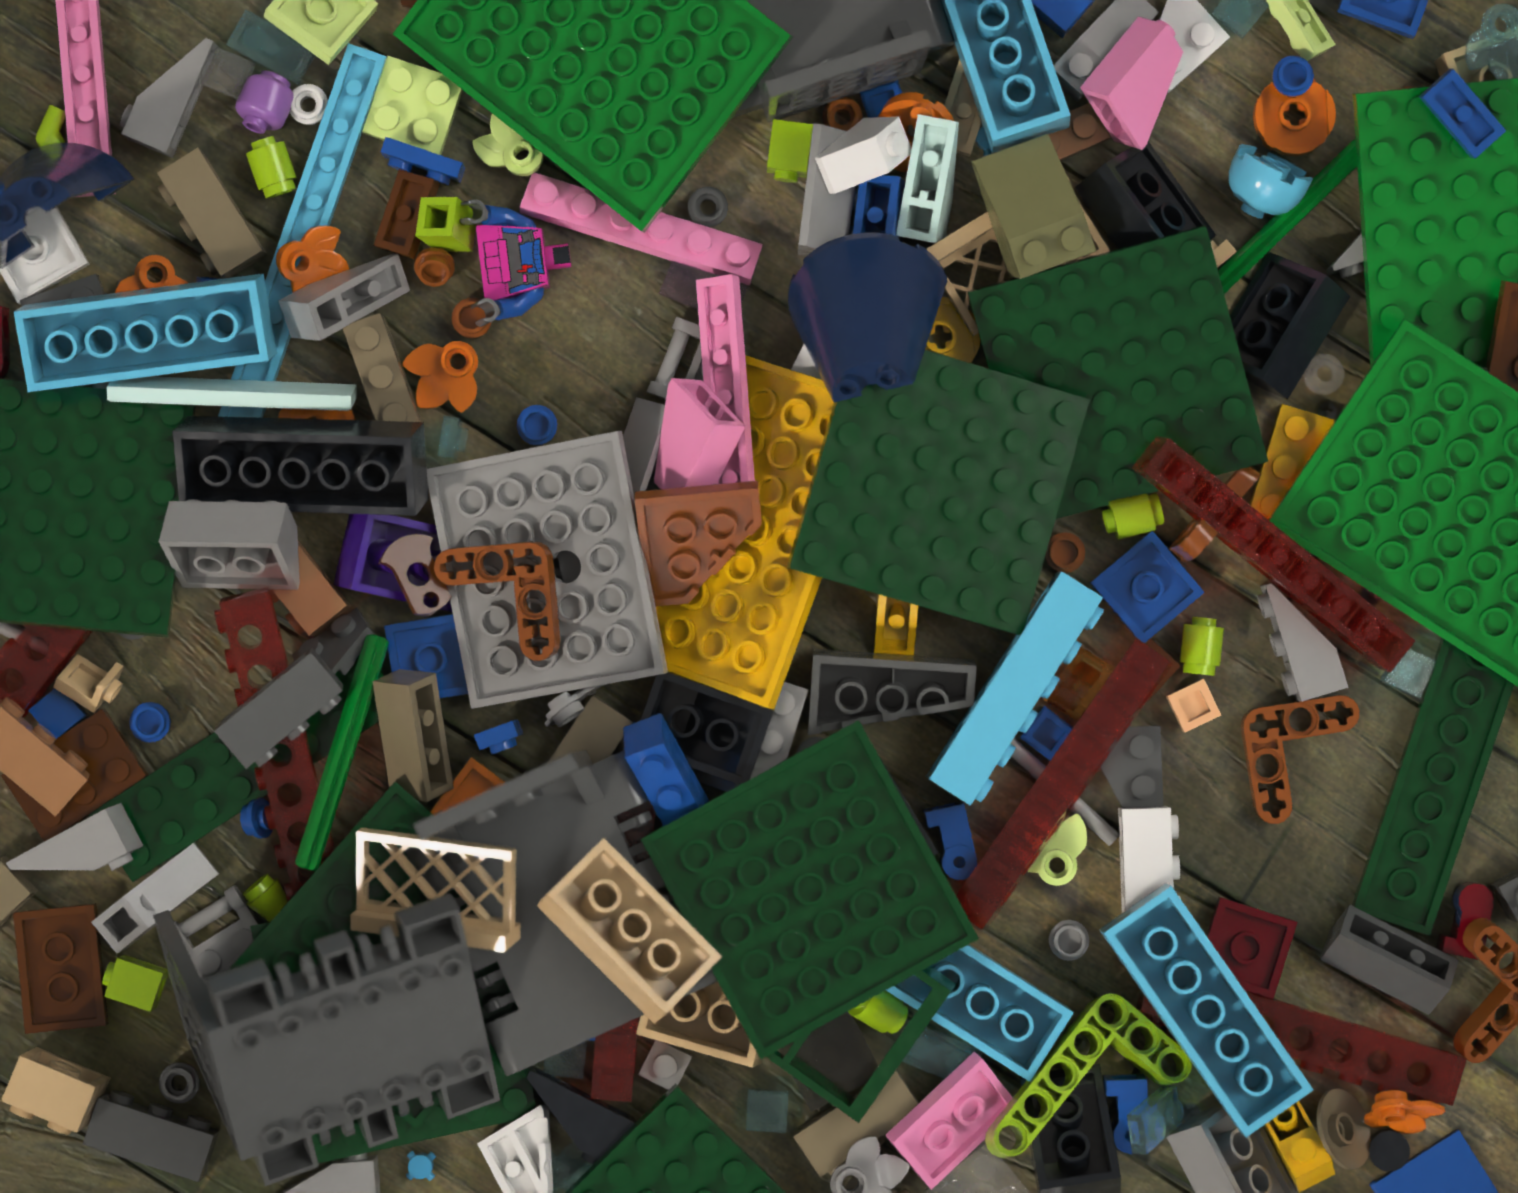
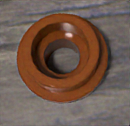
M848 97L827 103L822 114L823 125L844 131L850 130L863 118L860 106ZM839 111H845L849 114L850 121L845 125H840L835 121V114Z

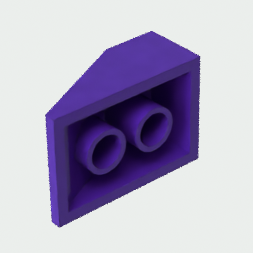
M349 514L333 585L407 602L392 570L385 565L378 564L385 549L397 539L411 534H424L433 537L430 552L435 561L441 553L436 525L394 515ZM412 564L407 570V577L412 584L422 586L428 580V572L424 566ZM424 596V604L427 607H432V602L436 601V598L430 599L428 596ZM450 600L440 609L452 612Z

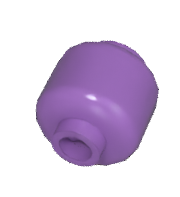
M266 70L261 71L260 74L249 76L235 106L237 113L244 119L242 124L247 129L259 134H264L266 130L275 131L281 129L291 110L294 97L290 89V82L281 75Z

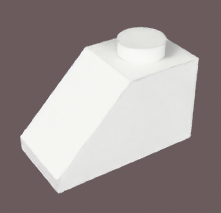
M899 116L863 118L816 156L815 160L829 194H835L889 173L911 155L912 148Z

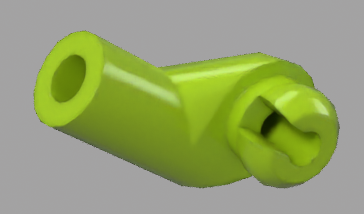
M49 105L36 134V142L39 147L54 143H66L60 133L66 119L64 110Z

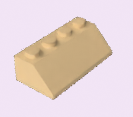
M605 838L536 905L654 1024L666 1015L722 957Z

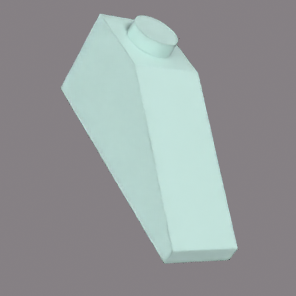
M918 114L897 226V236L937 243L946 237L953 202L958 121Z

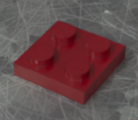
M1218 896L1206 936L1245 991L1274 999L1298 922Z

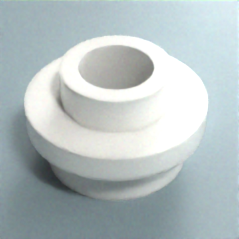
M303 84L296 87L292 91L294 97L290 110L291 116L297 122L305 125L320 122L328 102L324 91L313 84ZM307 98H312L316 102L314 110L310 112L302 110V102Z

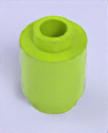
M274 136L251 143L253 150L246 153L258 191L263 190L265 199L294 191L296 186L293 180L297 177L285 142H276Z
M1146 493L1109 501L1108 509L1102 511L1107 533H1115L1117 540L1155 531L1156 526L1164 524L1163 510L1157 493L1149 495Z
M1192 617V625L1183 624L1180 662H1184L1183 673L1215 676L1216 666H1220L1224 633V628L1216 627L1217 619Z
M884 991L851 1009L848 1013L880 1033L888 1032L894 1034L904 1025L908 1016V1007L903 1004L902 1000L888 991Z

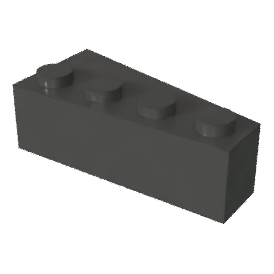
M813 649L808 735L843 729L858 720L863 725L974 706L975 659Z

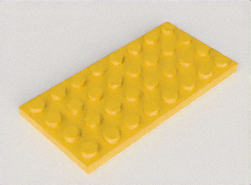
M745 355L754 475L759 487L762 525L752 536L748 535L735 549V554L715 576L712 574L699 588V593L689 604L658 606L656 611L669 672L774 710L822 580L821 577L787 568L834 402L823 380Z

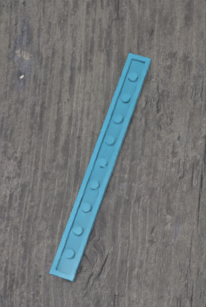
M350 43L347 45L265 280L277 354L269 361L236 365L231 380L276 381L291 338L279 300L292 294L290 280L284 278L278 270L276 255L284 244L295 240L300 241L310 228L323 225L330 226L387 59L384 55ZM301 256L296 259L295 267L298 266ZM221 406L218 416L263 418L266 408Z

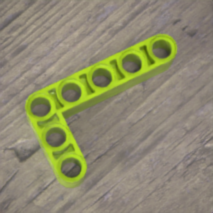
M1109 993L1094 998L1086 1005L1050 1050L1030 1082L1026 1080L988 1128L985 1135L987 1149L991 1154L1000 1158H1008L1024 1152L1108 1045L1112 1046L1158 1085L1166 1086L1185 1080L1191 1072L1192 1062L1175 1041L1120 995ZM1102 1003L1109 1004L1114 1010L1115 1016L1111 1024L1104 1022L1100 1017L1099 1008ZM1134 1029L1141 1031L1145 1037V1046L1142 1050L1134 1048L1131 1044L1130 1035ZM1077 1034H1083L1090 1042V1050L1086 1055H1082L1075 1048L1074 1041ZM1165 1055L1171 1057L1176 1064V1072L1172 1077L1166 1075L1161 1067L1162 1059ZM1053 1065L1060 1066L1065 1072V1082L1062 1086L1053 1084L1050 1079L1049 1073ZM1028 1096H1033L1040 1103V1113L1036 1118L1030 1117L1025 1111L1024 1103ZM1004 1127L1011 1129L1015 1134V1145L1011 1150L1004 1148L999 1141V1134Z

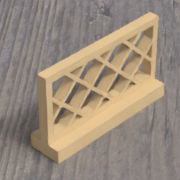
M1082 205L1081 208L1097 250L1086 257H1079L1071 261L1110 252ZM988 212L926 249L940 262L943 269L954 262L972 266L967 287L952 284L947 277V284L944 290L972 336L979 333L976 322L968 311L970 300L968 291L973 290L977 267L1000 272L998 282H1002L1005 274H1008L1004 260H1002L1001 266L979 261L982 245L988 241L997 242ZM976 249L974 259L964 257ZM956 291L966 293L964 303Z
M360 828L356 831V911L350 914L351 930L380 934L381 927L391 925L395 937H399L395 912L413 906L403 891L415 882L429 900L444 895L453 887L468 904V907L460 912L467 947L506 952L520 939L521 923L515 922L516 848L436 837L420 840L418 835L369 828ZM369 841L380 842L392 855L381 866L369 854ZM410 846L420 848L430 860L420 871L403 854ZM435 850H440L441 852L437 854ZM447 852L458 853L469 866L458 877L441 859ZM486 857L503 859V877L497 882L480 864ZM394 860L398 862L411 878L400 888L384 871ZM433 865L450 883L438 894L422 876ZM472 870L488 888L477 899L460 881ZM375 877L391 894L386 901L369 899V882ZM491 892L503 905V918L490 916L480 904Z

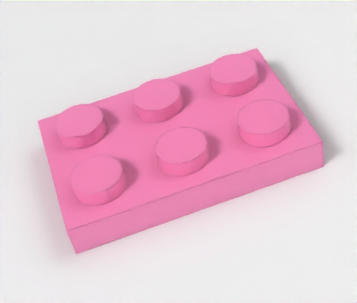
M973 1052L885 1136L919 1178L932 1190L985 1140L988 1128L1013 1097L985 1061L977 1053Z

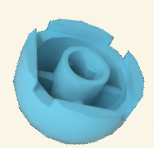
M1245 144L1239 145L1228 173L1229 185L1234 196L1243 202L1240 209L1251 216L1262 219L1265 213L1280 215L1296 207L1305 196L1313 178L1305 177L1306 171L1273 153L1268 152L1267 156L1261 155L1259 157L1254 155L1257 147Z

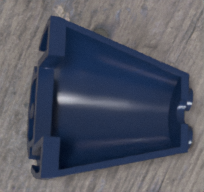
M48 144L33 149L19 157L0 177V269H3L35 247L24 231V228L27 227L26 215L30 209L41 207L46 212H50L69 198L93 192L98 201L102 202L133 181L134 177L119 161L109 154L83 144Z
M885 233L846 235L816 248L803 259V266L797 274H793L788 289V306L791 319L833 402L862 396V389L870 384H878L885 390L914 384L947 284V275L940 262L919 244L913 247L899 242V236Z

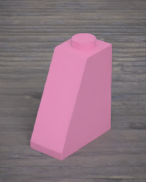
M1137 17L1080 87L1115 142L1143 150L1148 143L1183 54L1181 47L1175 39V31L1162 20L1153 21Z
M671 378L668 384L654 483L660 489L717 484L746 427L702 380Z

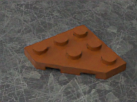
M758 481L635 492L634 500L639 540L648 565L655 606L689 604L699 593V588L712 574L715 576L735 554V549L748 535L752 536L762 525Z

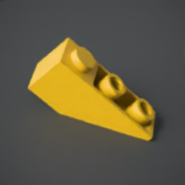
M1300 1101L1264 1125L1299 1193L1335 1175L1332 1159L1326 1152Z

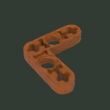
M1252 466L1236 470L1177 536L1168 549L1183 562L1195 559L1217 535L1218 532L1215 530L1217 525L1254 485L1261 474Z
M532 541L459 547L444 550L437 556L434 562V571L437 578L446 585L514 581L521 651L527 658L534 661L551 658L557 653L560 648L561 639L552 553L545 544ZM510 549H513V550H514L513 556H512V554H511V552H510ZM531 549L535 556L541 557V564L535 565V572H533L532 566L528 564L514 566L513 558L529 556ZM489 552H496L503 560V568L497 575H491L484 567V558ZM454 555L456 562L473 561L474 569L460 570L456 573L455 578L453 571H447L446 563L452 562ZM533 589L541 591L546 598V606L540 613L533 612L527 606V596ZM547 617L548 624L540 625V635L543 638H548L549 645L542 647V653H540L539 646H532L531 643L532 638L538 636V624L529 626L528 619L538 620Z
M1334 695L1309 699L1303 702L1296 701L1251 709L1243 716L1241 732L1253 807L1256 815L1262 821L1269 824H1278L1284 822L1292 811V798L1283 741L1344 732L1352 729L1358 722L1360 712L1357 703L1352 698ZM1341 701L1343 708L1350 709V715L1344 717V724L1339 725L1338 719H1324L1322 721L1325 728L1318 729L1320 717L1315 708L1316 704H1322L1321 712L1335 710L1336 703ZM1304 708L1310 713L1311 723L1306 730L1296 731L1290 726L1289 716L1294 709ZM1282 710L1281 724L1285 731L1284 735H1278L1279 727L1265 729L1263 737H1259L1258 732L1250 730V724L1256 722V715L1261 714L1263 720H1276L1278 717L1275 711ZM1270 754L1277 760L1278 768L1276 773L1270 777H1262L1256 771V761L1261 755ZM1281 780V788L1273 787V792L1276 800L1283 801V808L1277 809V816L1272 817L1271 812L1265 811L1262 808V804L1269 802L1268 789L1259 791L1258 783L1272 784Z
M1487 918L1473 920L1468 924L1463 934V944L1500 981L1455 1034L1453 1040L1455 1050L1472 1063H1480L1489 1058L1518 1025V944L1503 929ZM1484 935L1494 943L1490 948L1485 946L1481 940ZM1513 952L1511 963L1507 967L1500 969L1499 964L1502 957L1506 953ZM1504 1004H1508L1505 1016L1495 1021L1494 1016L1497 1009ZM1486 1025L1491 1027L1489 1031L1484 1028ZM1476 1039L1477 1043L1473 1046L1471 1043Z

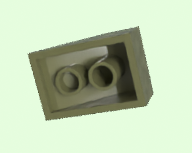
M1048 134L971 161L1009 277L1022 279L1096 251L1084 212Z

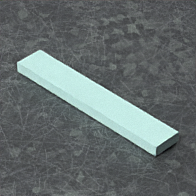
M149 376L111 381L107 385V400H110V402L349 411L357 399V384Z

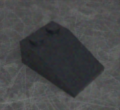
M668 671V673L656 675L641 720L661 713L691 768L741 785L751 778L774 710Z
M1100 1064L1093 1065L1030 1144L1038 1193H1121V1174ZM1064 1070L1050 1071L1049 1076L1053 1084L1062 1086L1065 1082ZM1020 1076V1083L1022 1087V1085L1026 1082V1079ZM1028 1096L1024 1103L1026 1113L1030 1117L1036 1118L1041 1109L1039 1101L1033 1096Z

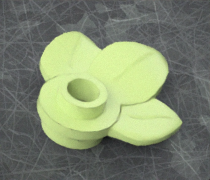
M492 114L490 120L492 133L478 137L472 142L477 156L489 167H507L512 174L517 176H530L536 173L543 163L544 154ZM523 150L529 151L525 159H516L519 152Z
M1039 809L1031 810L1026 821V840H1020L1008 846L1011 858L1018 868L1025 872L1038 873L1046 883L1054 886L1064 885L1075 876L1078 866L1076 857L1087 845V830L1084 820L1079 814H1074L1059 824L1049 813ZM1056 857L1061 858L1065 863V869L1059 873L1052 871L1050 868V861Z

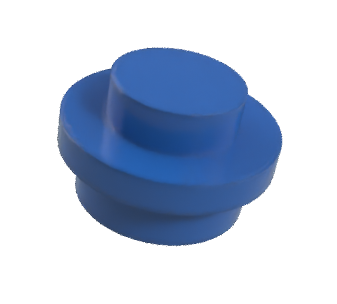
M1287 56L1281 59L1274 67L1272 74L1275 88L1281 94L1289 97L1304 94L1312 85L1314 78L1313 69L1309 62L1299 56Z
M529 406L518 417V433L525 442L531 445L546 444L553 439L557 432V419L554 413L545 406Z
M155 702L140 704L133 710L130 716V729L134 736L143 742L151 743L163 739L171 726V718L168 711L162 705Z
M256 798L251 800L249 804H245L240 813L243 831L247 835L258 839L267 838L271 835L276 825L277 817L270 803L264 798Z

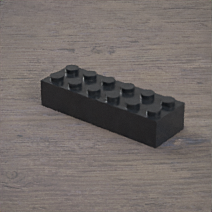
M187 416L173 430L179 501L195 499L202 502H225L227 500L265 502L272 500L287 503L291 512L416 516L429 500L424 422Z

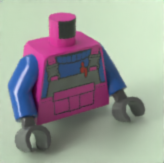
M477 199L463 201L460 204L462 206L467 205L473 210V217L460 219L461 224H482L476 226L484 298L470 307L471 309L479 307L485 312L486 317L475 322L478 327H482L494 320L522 316L542 300L544 290L550 288L548 270L572 267L569 243L545 246L544 232L542 228L536 227L532 219L509 208L484 205V203Z

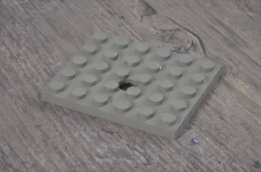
M622 431L427 469L428 488L441 552L459 547L535 541L545 544L550 549L553 560L559 552L566 550L576 554L581 563L580 574L574 581L566 583L555 576L561 639L560 648L554 656L541 661L531 660L521 651L514 581L447 585L451 595L450 602L471 709L668 673L648 565L639 540L634 492ZM510 549V552H511V554H512V556H513L514 550H513V549ZM532 549L529 556L513 558L514 566L528 564L532 566L533 572H535V565L541 564V557L535 556ZM489 552L484 558V567L491 575H497L503 568V560L496 552ZM454 555L453 561L446 563L447 571H453L455 578L456 573L460 570L474 569L473 561L456 562ZM535 589L529 592L526 600L527 606L533 612L540 613L546 606L545 595ZM547 617L538 620L528 619L529 626L538 624V636L532 638L531 643L532 646H539L540 653H542V647L548 646L549 640L548 638L541 637L540 625L548 624Z

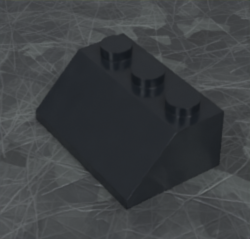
M1149 141L1143 150L1134 147L1125 150L1103 164L1074 187L1081 196L1084 205L1094 214L1106 231L1108 238L1115 243L1118 249L1203 225L1207 227L1210 240L1217 236Z
M1268 252L1230 315L1247 380L1266 391L1288 400L1350 296L1326 274Z

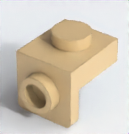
M77 654L57 677L53 688L95 713L104 701L110 704L118 695L123 686V683L118 679L124 666L116 662L106 672Z

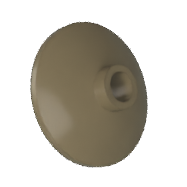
M1336 1088L1325 1092L1321 1097L1317 1108V1126L1322 1144L1331 1159L1340 1167L1352 1170L1363 1166L1369 1157L1370 1127L1364 1123L1365 1112L1356 1098L1348 1091Z

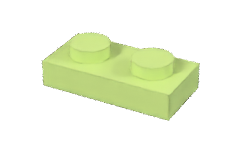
M1266 0L1271 14L1280 22L1288 35L1292 48L1305 60L1309 61L1336 45L1308 0Z

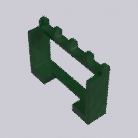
M931 966L915 974L916 977L933 989L856 1099L796 1056L811 1032L797 1039L786 1055L777 1050L768 1055L767 1058L859 1123L956 984Z

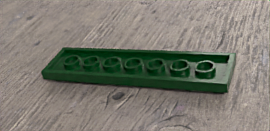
M1443 638L1440 640L1352 902V906L1375 918L1428 936L1431 934L1514 687L1513 683Z
M360 655L356 658L355 664L346 675H342L338 671L335 674L343 683V691L338 694L342 700L326 714L323 715L318 710L306 721L310 726L294 740L290 741L286 736L274 747L278 752L262 766L258 767L254 762L246 769L214 732L90 813L89 816L91 817L106 808L122 803L143 844V847L131 852L134 860L122 866L132 882L137 881L186 849L192 843L241 813L242 807L245 804H249L251 800L264 798L327 757ZM382 669L380 671L378 679L385 676ZM374 693L361 734L379 723Z

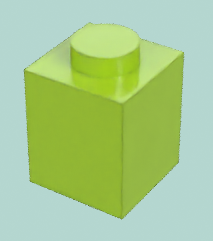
M773 119L767 173H773L774 180L797 183L798 177L807 178L813 124Z
M421 197L415 236L431 248H440L447 252H473L477 224L463 225L460 222L462 218H472L473 210L467 205H460L463 201L458 197Z
M122 955L117 958L116 963L110 961L102 980V985L107 986L104 997L151 1012L158 1007L169 975L168 969Z

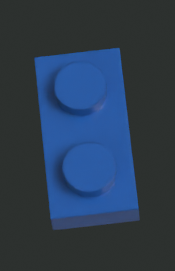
M1454 69L1446 71L1419 96L1470 158L1476 159L1506 132L1503 126Z
M385 137L380 151L384 158L389 159L388 166L411 172L412 167L427 172L426 177L434 179L445 186H449L450 180L461 183L466 169L462 162Z
M517 719L477 733L474 737L479 750L489 747L491 754H495L517 746L515 737L523 735V731Z

